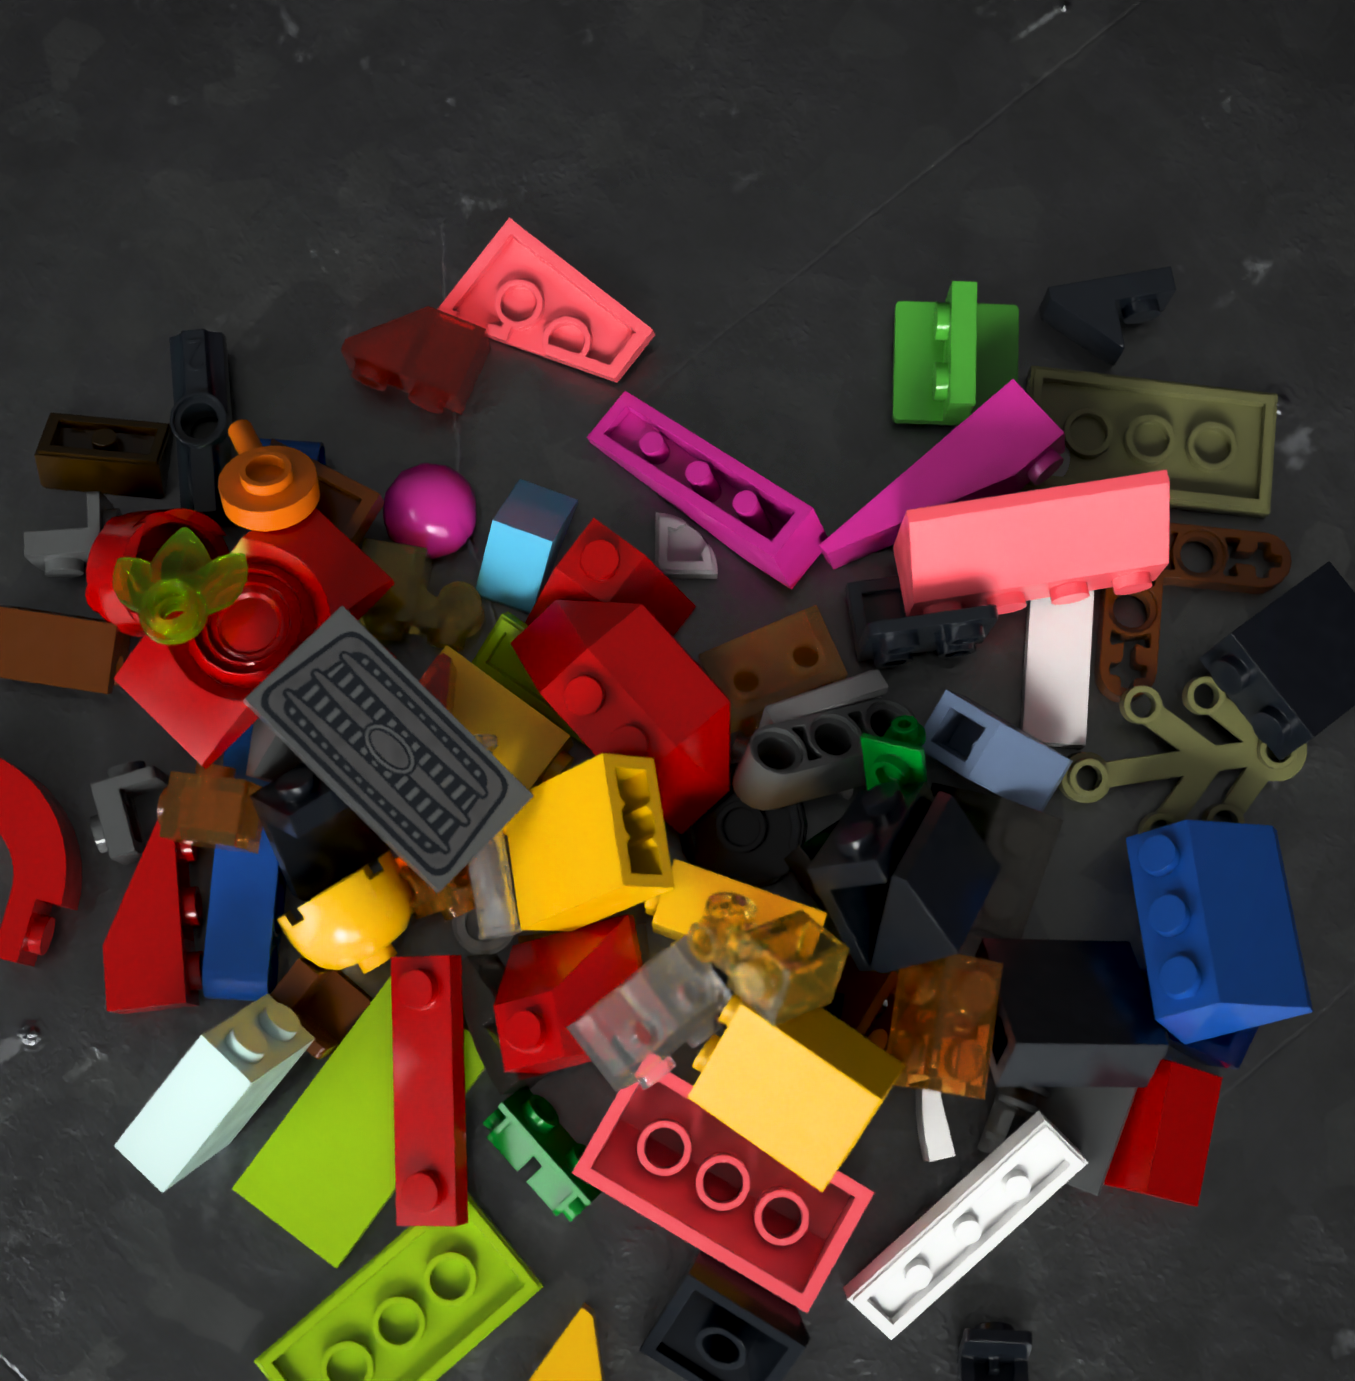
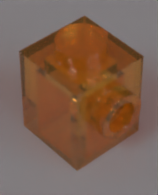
M196 763L195 774L170 771L168 787L162 791L157 805V818L161 825L159 837L184 845L258 854L263 826L249 795L261 789L262 786L247 780L235 779L236 769L211 764L205 769L200 763Z

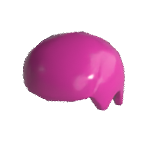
M424 462L403 470L386 490L383 520L387 533L408 555L437 559L455 553L466 543L467 538L474 531L477 521L475 491L463 475L448 465Z

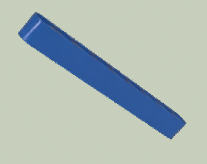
M259 438L263 446H270L271 439ZM275 439L288 447L305 453L308 457L326 466L324 443ZM253 724L224 752L202 969L203 996L207 999L255 1002L267 993L270 995L277 986L282 928L276 919L284 914L287 882L249 796L269 784V782L246 775Z

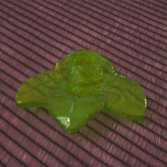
M182 527L163 544L151 563L138 558H118L113 573V587L119 601L131 610L139 613L140 624L150 639L160 644L176 645L187 642L198 635L205 626L208 615L227 608L235 602L247 581L248 564L243 553L227 554L211 561L206 548L198 537L187 527ZM172 612H184L177 618L165 620V618Z

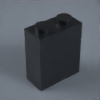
M1330 561L1239 626L1199 658L1211 673L1216 685L1230 697L1252 725L1257 737L1267 744L1279 761L1310 741L1355 706V592Z
M982 938L963 982L996 1087H1146L1158 1064L1167 1054L1169 1035L1168 1030L1155 1020L1153 1003L1149 994L1148 978L1145 971L1139 968L1130 941Z

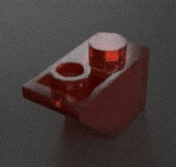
M430 306L348 337L341 347L342 355L349 370H352L351 376L355 380L379 391H385L387 385L407 392L409 393L408 399L412 403L437 414H442L445 408L460 414L463 413L491 350L485 328Z

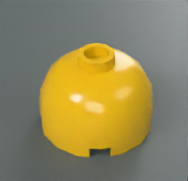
M390 851L382 854L377 859L383 868L382 870L373 874L369 865L366 864L359 870L312 897L310 901H304L305 904L298 907L303 916L298 921H296L290 910L276 919L290 943L302 957L319 968L336 971L358 964L363 974L397 954L392 942L408 927L413 910L411 890L402 870Z

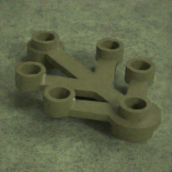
M1210 676L1196 677L1188 681L1182 691L1183 703L1194 714L1211 716L1241 742L1214 745L1162 706V699L1155 689L1144 685L1133 686L1127 689L1120 698L1119 708L1122 716L1133 724L1145 725L1178 751L1105 761L1100 755L1092 752L1072 753L1067 757L1073 760L1058 787L1062 794L1072 801L1093 803L1103 798L1110 787L1181 777L1157 811L1146 815L1141 820L1138 827L1139 834L1149 831L1151 825L1160 819L1164 820L1168 825L1183 821L1219 771L1244 767L1222 802L1207 807L1202 814L1201 820L1213 821L1214 816L1218 812L1225 810L1231 815L1232 823L1245 824L1244 813L1268 781H1285L1295 776L1301 770L1307 757V743L1280 761H1272L1267 755V744L1257 737L1249 721L1237 706L1226 697L1225 692L1216 685ZM1202 683L1208 685L1214 695L1212 703L1206 708L1198 706L1194 700V691ZM1137 693H1144L1151 702L1150 711L1144 717L1136 716L1130 707L1131 699ZM1085 765L1093 767L1097 773V782L1089 790L1082 789L1076 779L1079 769Z

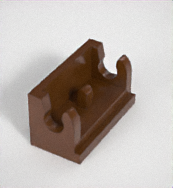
M0 605V678L112 694L113 686H120L113 678L128 658L131 636L120 632L116 625L108 623L104 619L12 605Z

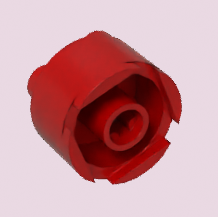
M192 509L143 510L112 517L106 522L104 528L96 537L89 552L86 568L87 587L85 591L87 604L93 611L99 613L106 622L116 625L120 632L143 638L162 614L195 594L218 572L230 554L222 537L227 535L213 519Z

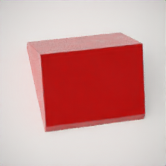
M1162 1059L1146 1087H1138L1103 1185L1198 1207L1223 1077Z

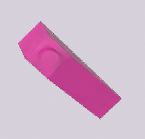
M1012 379L819 545L825 560L833 569H836L893 545L906 510L1013 494L1021 490L1030 481L1034 485L1043 483L1057 471L1064 461L1060 455L1065 452V433L1025 390Z
M627 391L623 392L587 436L589 442L743 559L791 590L822 553L819 545L828 536L813 507Z

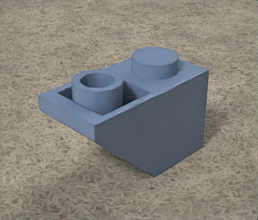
M947 689L924 726L926 741L922 747H924L926 754L970 781L1037 816H1041L1073 762L1070 758L970 698Z

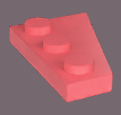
M508 218L433 314L439 321L616 383L620 381L656 335L651 327L511 218Z

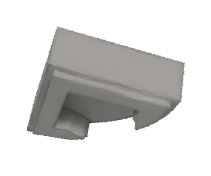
M656 513L655 565L669 579H717L716 558L704 537L680 517L666 513Z

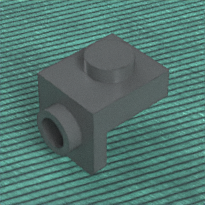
M88 491L86 494L87 527L24 531V557L40 571H45V575L48 577L75 578L84 575L89 552L96 537L108 520L122 515L121 510L114 508L113 504L101 491Z
M132 761L114 766L106 771L108 779L90 784L98 812L97 815L90 817L91 830L97 848L101 853L108 852L110 859L123 865L140 861L146 847L133 797L169 786L166 773L155 766L146 767L145 761Z

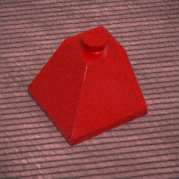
M593 518L554 568L525 623L530 625L556 600L645 604L675 637L696 610V606L645 554Z
M626 914L586 925L574 931H564L512 945L493 1005L505 1072L543 1074L658 1045L634 915Z

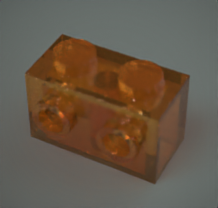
M817 605L698 655V664L731 699V733L743 729L746 737L752 736L759 729L765 706L846 679L848 675Z
M956 954L899 969L887 1053L906 1066L893 1086L942 1095L985 1099L1003 963Z

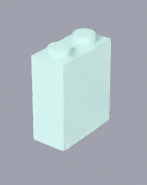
M267 993L202 1034L114 1146L162 1193L232 1142L315 1038L300 1024L297 1015L290 1008L276 1002Z

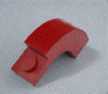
M0 758V836L9 849L13 864V884L0 926V959L35 967L37 956L44 955L47 952L53 938L55 919L49 917L52 905L78 910L82 888V859L74 828L58 800L36 778Z

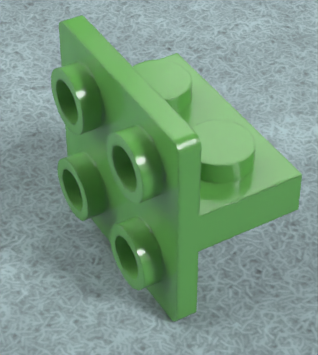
M952 281L945 302L898 301L894 309L893 421L895 423L959 425L1012 379L1018 383L1019 308L1012 304L977 303V282Z

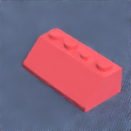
M1167 470L906 510L893 545L906 617L984 605H996L998 615L1025 608L1027 606L1026 601L1050 597L1052 604L1064 605L1088 598L1090 596L1089 591L1113 587L1114 594L1127 595L1151 588L1153 586L1152 581H1155L1169 564L1170 481Z
M639 1055L572 1174L808 1313L875 1192L839 1170L824 1191L821 1192L687 1098L694 1086L693 1084L644 1055Z

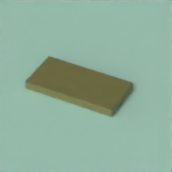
M1033 365L1030 367L1027 376L1026 393L1065 433V446L1070 452V464L1063 477L1051 475L1039 485H1034L1030 481L1019 491L1026 492L1167 470L1170 481L1169 508L1264 519L1270 514L1278 394Z

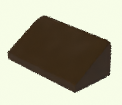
M50 413L34 454L40 484L48 489L80 492L101 491L103 494L160 499L163 497L167 485L174 435L171 425L159 422Z

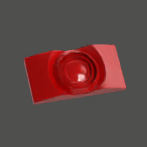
M317 508L308 517L293 526L274 531L251 530L238 541L218 572L195 594L157 619L130 653L113 679L198 763L207 769L259 718L244 703V699L341 606L358 621L395 585V582Z

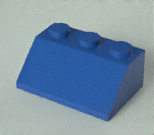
M1187 819L1126 837L1154 1015L1157 1022L1182 1043L1189 1044L1313 1012L1278 834L1273 826Z

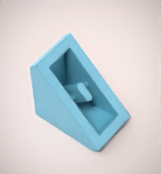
M519 479L492 520L475 588V595L529 615L550 577L577 508L578 499Z

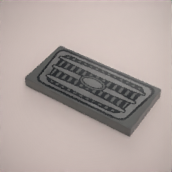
M343 606L331 615L244 699V703L436 893H439L534 796Z

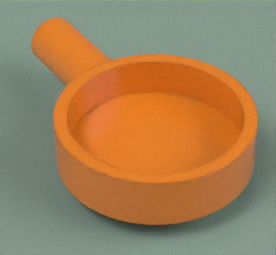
M241 419L233 422L228 429V435L238 455L225 465L218 479V489L226 516L236 525L254 531L284 529L308 517L316 508L320 499L319 482L313 461L305 453L291 447L263 446L250 421Z

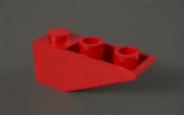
M174 807L162 808L103 943L107 1012L128 1014L199 1006L198 991L202 990L204 952L195 951L194 926L202 924L203 904L199 887H191L189 861H196L198 859V837L194 823H186V815Z

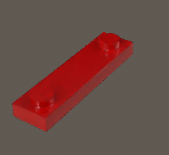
M462 955L391 957L396 1226H460L468 1223Z

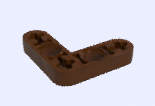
M1169 522V564L1158 578L1152 581L1153 586L1138 593L1127 594L1137 597L1145 605L1147 612L1145 623L1133 628L1123 626L1114 616L1113 605L1117 598L1124 595L1114 594L1113 587L1104 588L1100 591L1094 675L1095 683L1101 694L1109 700L1119 703L1122 694L1127 690V688L1121 687L1120 677L1110 674L1109 668H1114L1121 662L1124 643L1112 645L1110 637L1123 642L1141 639L1145 641V647L1136 644L1131 649L1130 668L1140 671L1141 677L1131 682L1128 689L1133 686L1142 685L1151 687L1154 684L1158 665L1163 585L1248 594L1266 593L1278 586L1289 574L1292 560L1290 550L1285 542L1276 535L1266 532ZM1189 541H1198L1208 546L1213 553L1214 562L1212 568L1203 573L1190 571L1181 560L1180 552L1182 545ZM1227 545L1234 547L1230 554V558L1249 559L1257 549L1263 550L1264 560L1274 563V568L1269 569L1260 578L1256 576L1255 566L1235 563L1229 569L1230 576H1226L1223 574L1229 557ZM1144 693L1135 694L1131 702L1141 698Z

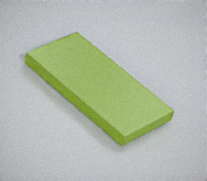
M391 976L232 1187V1190L336 1269L341 1266L396 1191ZM464 1028L466 1096L497 1052Z
M468 1192L467 1224L460 1226H409L258 1356L254 1363L269 1381H436L542 1289L545 1284Z

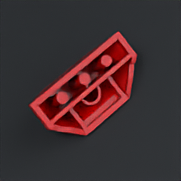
M556 600L510 643L539 693L595 756L605 753L654 758L663 819L680 834H683L730 791L731 699L645 604Z

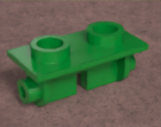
M910 715L896 717L883 737L867 733L861 735L867 790L886 782H895L898 785L927 782L924 747H922L926 741V731L915 717Z
M524 1085L497 1106L498 1109L483 1122V1125L491 1132L486 1138L517 1172L535 1157L542 1167L526 1182L547 1204L556 1217L562 1212L571 1222L603 1191L572 1174L587 1146L577 1143L562 1127L556 1110L545 1098L533 1094Z

